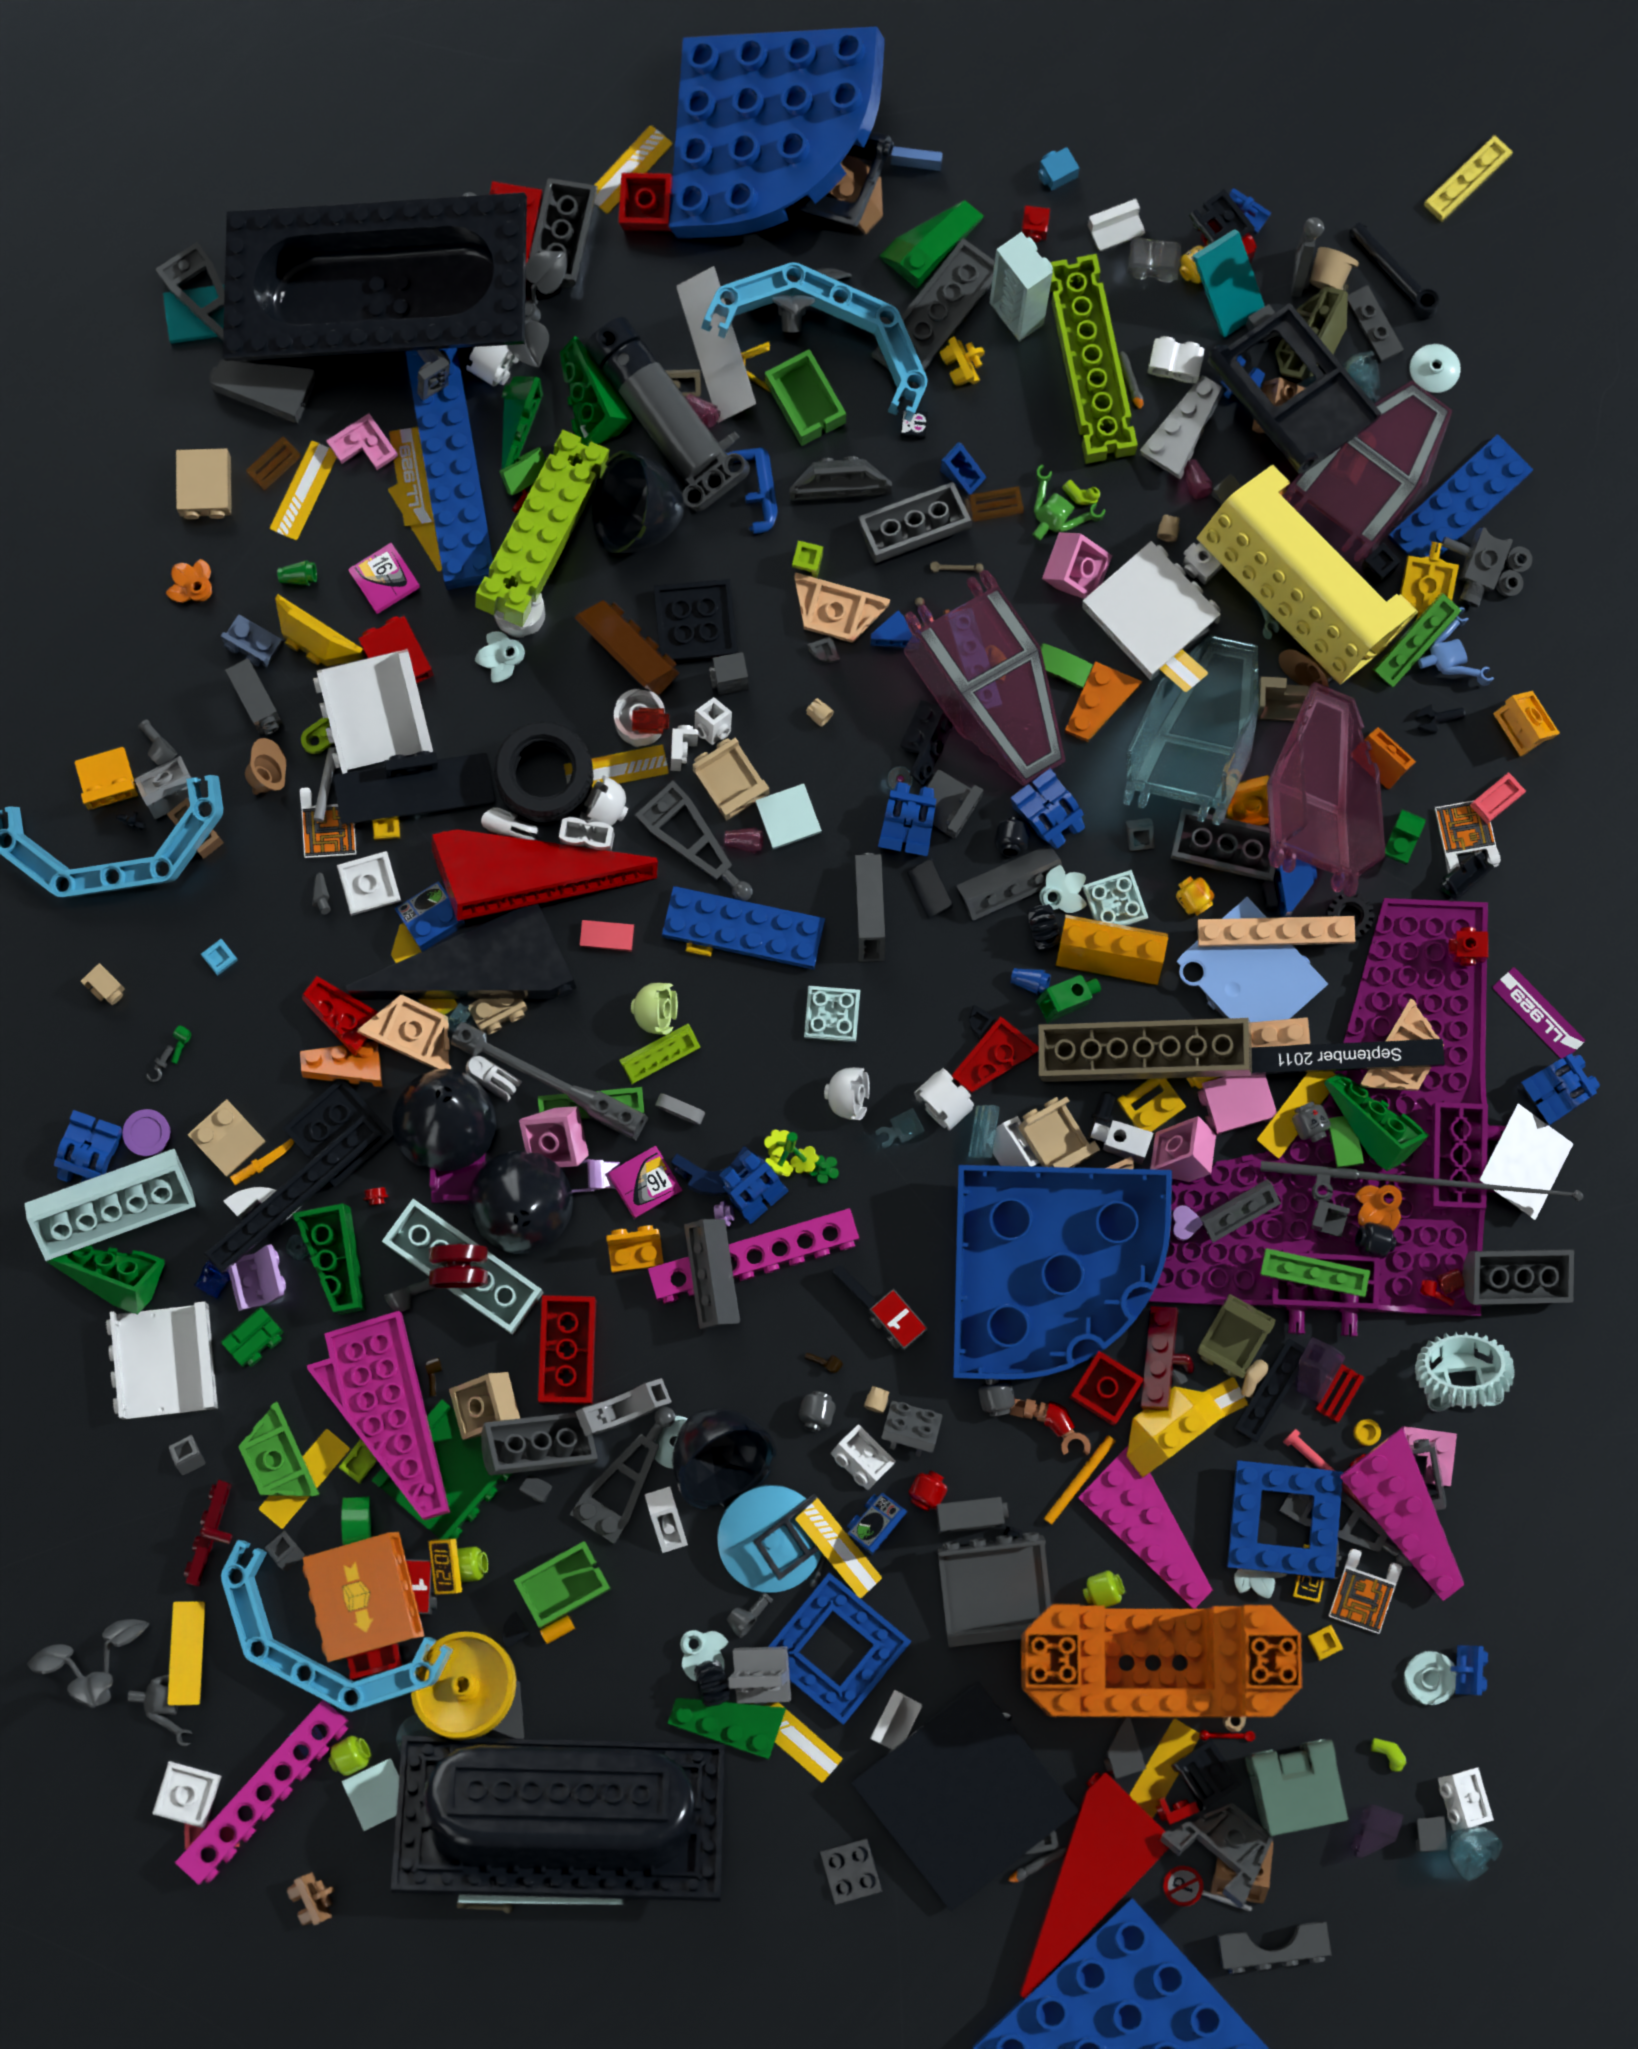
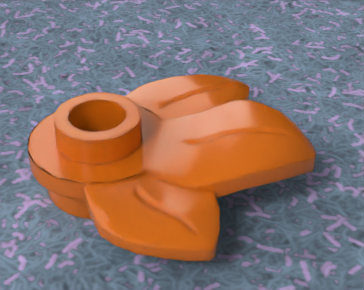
M199 559L193 567L185 563L174 565L171 575L175 584L166 591L167 596L180 603L190 599L199 602L207 600L212 593V585L209 581L211 574L210 566L202 559Z
M1368 1185L1361 1188L1355 1194L1356 1199L1364 1204L1358 1214L1359 1225L1364 1226L1368 1222L1380 1223L1389 1226L1394 1231L1401 1219L1398 1208L1402 1202L1401 1191L1394 1185H1384L1381 1188ZM1387 1193L1392 1194L1394 1201L1391 1203L1385 1202L1384 1195Z

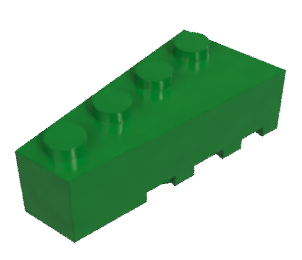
M338 1204L292 1213L301 1231L303 1241L309 1250L312 1263L319 1274L320 1282L332 1311L343 1315L366 1310L351 1207L345 1204Z

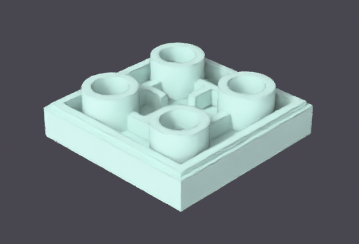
M804 784L755 800L773 850L822 833Z
M1132 870L1083 885L1082 889L1093 920L1124 926L1148 920V915Z
M808 986L804 1038L856 1042L860 990Z
M392 1758L342 1781L364 1831L397 1815L399 1773Z

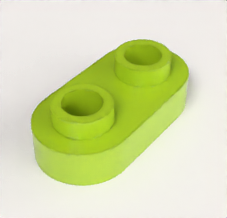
M321 718L302 733L301 744L308 753L319 754L334 744H329L326 728H330L328 718ZM313 738L319 739L317 745H311L310 741Z

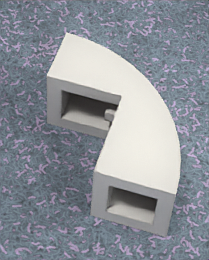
M265 1187L247 1188L232 1194L224 1202L241 1220L260 1202L262 1204L276 1190Z

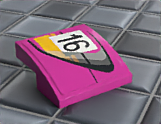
M392 543L348 569L376 614L420 588L415 577Z
M657 1146L650 1148L608 1173L609 1178L634 1219L683 1191Z

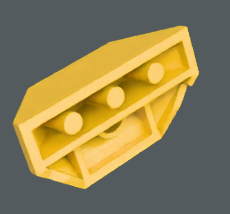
M279 594L276 596L275 600L281 631L286 640L285 644L294 651L301 649L307 653L306 657L316 665H319L321 662L327 667L363 660L366 656L363 648Z
M1174 1386L1171 1389L1169 1411L1143 1410L1132 1419L1126 1457L1143 1478L1211 1427L1225 1413L1209 1393Z

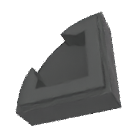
M831 636L807 645L809 652L816 659L826 663L840 662Z

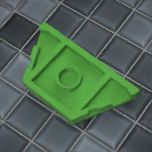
M275 1402L271 1405L265 1416L255 1425L249 1436H246L238 1446L260 1495L318 1496L320 1495L280 1405L278 1402Z

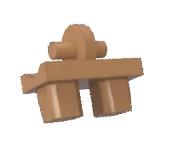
M312 1872L294 1880L295 1883L287 1889V1893L293 1902L301 1898L304 1901L306 1908L298 1912L301 1924L313 1923L316 1925L331 1918L328 1906L332 1905L328 1894L335 1891L333 1886L325 1889L322 1880L316 1882Z

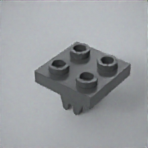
M892 1401L881 1439L891 1441L890 1449L895 1450L896 1443L917 1448L915 1456L918 1457L921 1456L922 1450L933 1453L943 1415L929 1409L924 1410L910 1406L904 1402Z

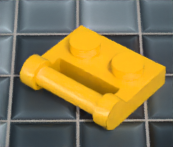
M1166 1078L1149 1079L1126 1096L1121 1095L1116 1099L1135 1127L1153 1132L1186 1108V1105ZM1159 1085L1163 1092L1135 1111L1131 1104Z

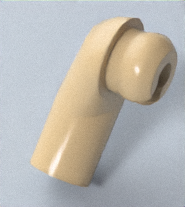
M1256 1360L1246 1370L1241 1391L1243 1396H1254L1257 1384L1268 1373L1269 1367L1266 1362Z

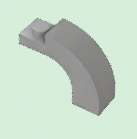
M660 1378L644 1383L610 1400L584 1407L576 1411V1415L585 1436L597 1435L641 1418L672 1402L664 1382Z

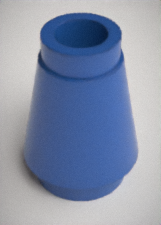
M1014 968L1011 975V983L1039 995L1046 988H1049L1051 974L1045 973V970Z

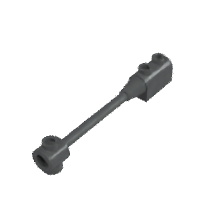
M461 1022L452 1036L451 1045L472 1056L484 1052L568 1095L572 1101L587 1112L590 1118L635 1141L648 1120L646 1114L601 1091L596 1092L575 1085L571 1086L487 1043V1034L465 1022Z

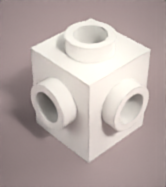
M1195 543L1191 544L1184 552V570L1190 577H1197L1204 585L1223 567L1201 543L1198 545Z
M714 697L695 710L694 729L699 730L698 736L707 740L711 745L720 739H725L731 732L732 711Z

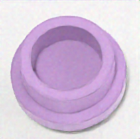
M721 1201L720 1204L714 1206L715 1219H724L726 1227H729L731 1221L735 1218L732 1205H728L727 1201Z

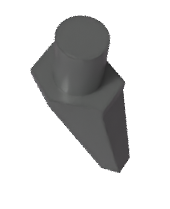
M318 873L314 879L312 906L319 908L321 914H328L331 911L327 902L330 896L323 873Z

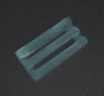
M995 1105L976 1106L968 1157H992L1000 1107Z

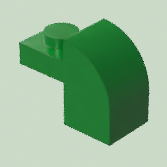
M1402 809L1396 819L1382 855L1407 865L1426 819Z
M370 1497L343 1498L341 1517L343 1545L371 1538L372 1514Z

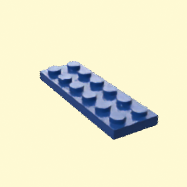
M1497 434L1395 528L1388 538L1406 556L1429 557L1431 541L1441 543L1444 537H1448L1458 542L1528 477L1533 469ZM1441 546L1439 558L1449 549Z
M673 886L662 937L814 970L825 918Z

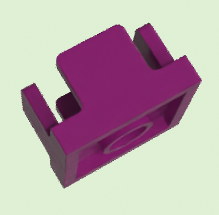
M485 1154L470 1166L455 1171L440 1172L430 1168L431 1203L468 1204L471 1183L478 1171L485 1165Z

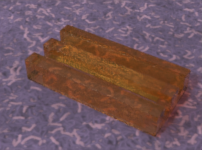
M282 437L255 461L246 472L265 490L301 457V454ZM283 446H285L286 449L282 453H280L275 459H273L269 463V465H267L258 475L255 473L274 454H276ZM290 453H292V455L288 457L278 468H276L266 479L262 480L282 460H284Z
M1019 486L969 495L973 522L1024 512ZM1014 494L1016 498L976 505V501ZM1017 504V506L978 513L979 510Z

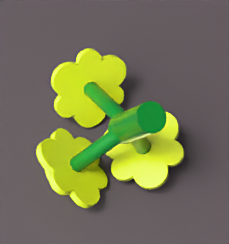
M774 1129L771 1131V1136H767L764 1139V1145L768 1148V1154L770 1155V1158H767L765 1161L779 1176H790L794 1168L798 1174L804 1171L810 1173L815 1169V1163L819 1160V1156L815 1154L816 1151L812 1146H808L804 1150L795 1147L797 1134L794 1132L789 1133L787 1130L779 1131ZM793 1152L796 1156L791 1159L790 1166L786 1158L789 1153Z

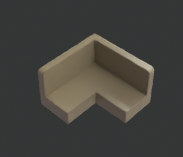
M1261 677L1255 690L1254 719L1298 722L1309 698L1310 686L1287 685V678Z

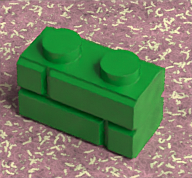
M260 1307L224 1338L221 1343L241 1366L245 1367L248 1364L252 1367L262 1358L260 1353L267 1347L272 1349L282 1340L280 1335L284 1332L268 1313Z

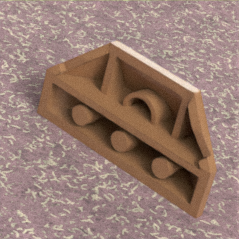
M846 155L840 164L847 174L825 196L854 203L860 194L870 168L860 159ZM880 176L863 216L856 226L864 234H867L883 217Z

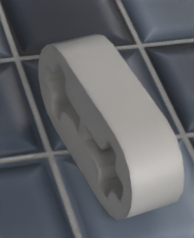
M660 1093L655 1104L657 1108L696 1125H701L705 1116L704 1111Z

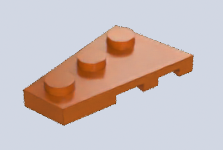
M1095 661L1067 724L1065 733L1089 742L1119 707L1127 701L1130 695L1140 687L1143 681Z
M376 1041L366 1042L356 1056L345 1045L300 1051L303 1078L327 1081L346 1079L352 1084H360V1081L371 1082L373 1086L382 1087L379 1044Z

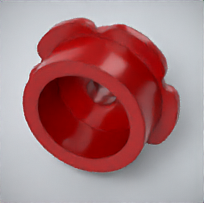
M385 1187L364 1190L365 1198H363V1201H369V1206L384 1204V1198H388Z

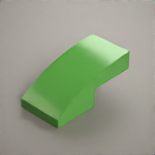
M540 447L518 457V462L499 471L508 494L514 495L535 483L546 462Z
M1043 643L1039 649L1043 673L1052 678L1058 677L1077 688H1083L1093 664Z
M1345 1116L1329 1118L1331 1127L1328 1130L1331 1145H1333L1336 1167L1344 1168L1363 1165L1360 1141Z

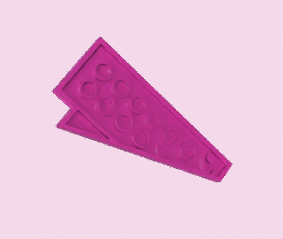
M396 1311L325 1333L330 1358L307 1365L309 1372L421 1518L427 1520L450 1513L402 1313Z

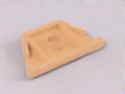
M795 573L796 589L805 630L854 643L890 604V599Z
M398 996L357 1030V1033L433 1069H451L448 1052L450 1050L447 1032L449 1030L448 1016L408 997Z
M1410 999L1386 1041L1440 1038L1434 1033L1428 1020L1421 1014L1416 1006V1002ZM1431 1067L1368 1070L1360 1086L1365 1088L1418 1091Z

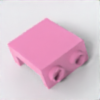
M1265 1074L1222 1077L1202 1083V1089L1198 1091L1200 1104L1202 1107L1206 1106L1209 1115L1205 1116L1206 1124L1214 1131L1216 1136L1262 1121L1269 1122L1277 1113Z

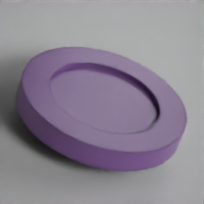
M143 1109L133 1113L128 1117L123 1127V1140L126 1146L139 1156L150 1157L159 1154L165 1149L170 1140L171 1131L168 1121L163 1115L154 1110Z

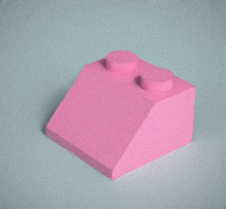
M1059 532L1042 579L1057 590L1085 599L1103 583L1112 555L1081 533Z
M579 1106L553 1108L519 1120L526 1152L540 1153L553 1160L559 1167L578 1166L589 1156Z
M1199 1116L1156 1132L1150 1169L1172 1170V1179L1187 1182L1211 1174L1216 1134Z

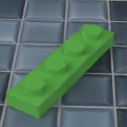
M1440 593L1372 670L1390 687H1394L1462 610L1444 593Z
M642 1087L601 1090L604 1094L644 1113ZM566 1094L538 1096L539 1113L553 1108L579 1106ZM579 1106L581 1120L592 1119Z
M1266 1248L1260 1275L1365 1297L1370 1270Z

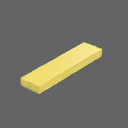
M1494 135L1425 201L1424 206L1441 222L1444 221L1512 155V151Z

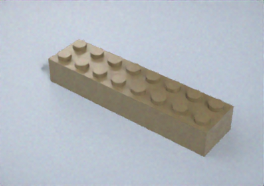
M1249 1018L1039 1025V1077L1043 1082L1252 1076L1251 1023Z

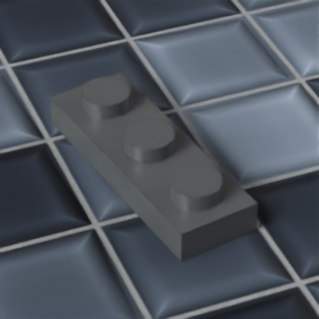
M1267 1179L1202 1216L1200 1220L1209 1239L1215 1242L1281 1203L1272 1183Z

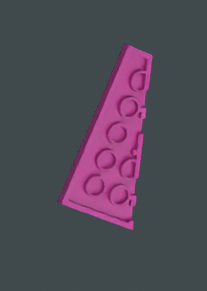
M1402 1426L1341 1474L1340 1478L1442 1601H1444L1464 1585V1581Z
M1127 1446L1078 1499L1192 1609H1195L1208 1596L1212 1588L1151 1473L1143 1478L1126 1457Z

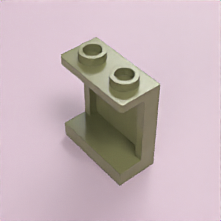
M1229 1294L1201 1341L1197 1353L1200 1354V1359L1210 1365L1216 1363L1223 1367V1371L1233 1378H1237V1376L1244 1378L1246 1370L1266 1336L1270 1334L1276 1319Z

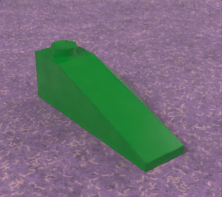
M964 200L897 237L880 255V258L916 289H919L984 216Z
M512 377L511 383H506L503 389L502 469L518 461L517 458L521 454L543 396L541 381L538 377Z
M1339 1073L1326 1079L1324 1082L1366 1152L1375 1160L1378 1166L1386 1171L1402 1164L1429 1137L1411 1118L1405 1114H1402L1400 1117L1387 1109L1388 1103L1383 1100L1381 1102L1373 1100L1368 1096L1366 1089L1343 1074Z
M91 1245L46 1261L112 1305L137 1315L152 1299L165 1264L164 1259L142 1251L133 1250L132 1254L119 1253L117 1248H108V1251L93 1250Z

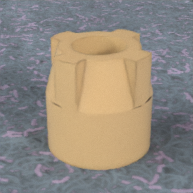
M1163 515L1157 537L1168 542L1177 541L1180 518Z
M818 698L806 709V714L820 727L825 725L834 713L829 706Z
M872 1386L864 1407L883 1414L888 1402L889 1392Z
M1223 1717V1725L1229 1731H1240L1245 1725L1246 1717H1239L1240 1723L1237 1726L1231 1724V1717Z

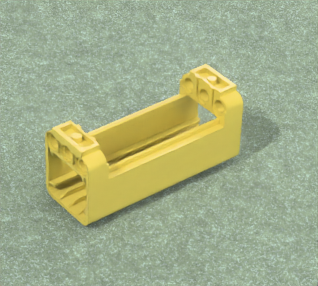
M1271 465L1226 499L1198 535L1197 540L1341 685L1379 655L1399 635L1418 611L1401 594L1394 595L1386 602L1282 497L1287 492L1286 488L1290 482L1274 465Z

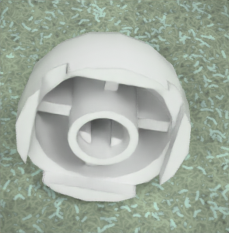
M603 775L601 776L603 782L598 780L590 791V795L584 803L585 806H588L586 814L581 812L580 819L587 823L603 822L612 826L617 820L622 821L628 811V807L625 806L626 794L620 784Z
M864 1068L842 1069L832 1077L830 1084L825 1086V1099H828L832 1111L842 1118L861 1120L866 1113L867 1107H862L864 1097L869 1099L870 1083L868 1073L863 1072Z

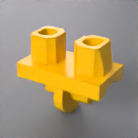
M956 337L949 339L950 345L946 346L939 353L946 365L958 361L960 365L959 368L950 372L954 384L959 386L967 382L972 384L979 382L980 379L972 362L976 368L983 365L980 360L985 354L983 348H975L973 343L970 342L965 345L968 350L966 352L961 340L957 341Z

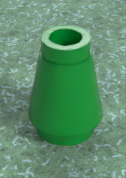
M305 560L278 568V580L280 583L310 586L311 583L317 581L316 565L314 562Z

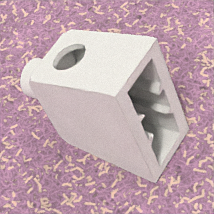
M1113 1120L1110 1127L1095 1122L1090 1137L1105 1142L1102 1150L1125 1159L1132 1156L1135 1163L1142 1164L1153 1133ZM1119 1135L1124 1141L1117 1142L1114 1136Z

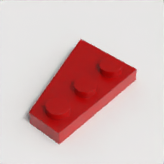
M318 976L306 989L302 1000L347 1049L356 1056L369 1039L357 1033V1030L379 1012Z
M1000 1016L951 1076L968 1092L973 1093L1038 1053L1039 1047Z

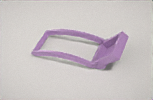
M587 1159L580 1163H587L588 1188L572 1190V1193L595 1191L600 1188L616 1189L608 1173L619 1167L620 1162H603V1160Z

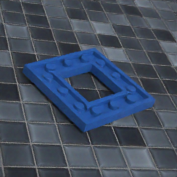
M1237 1460L1227 1568L1334 1579L1343 1482L1340 1476L1343 1472ZM1262 1491L1313 1496L1309 1549L1257 1543Z
M828 1573L768 1647L787 1646L790 1681L844 1725L911 1643V1640L832 1574ZM832 1611L873 1644V1647L841 1686L837 1685L799 1653Z

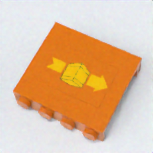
M399 1532L385 1533L303 1557V1573L308 1579L310 1587L309 1598L315 1608V1623L321 1633L323 1641L321 1646L322 1652L326 1656L327 1662L339 1661L342 1658L405 1640L424 1637Z

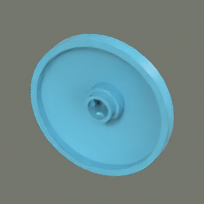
M763 1485L743 1492L729 1504L719 1523L717 1545L724 1566L738 1582L760 1592H781L799 1585L814 1571L822 1555L820 1550L784 1578L778 1580L752 1542L806 1500L805 1497L787 1487ZM804 1508L791 1518L790 1522L807 1548L810 1549L816 1544L796 1521V1517L806 1509ZM782 1525L761 1541L780 1572L803 1555L785 1525Z

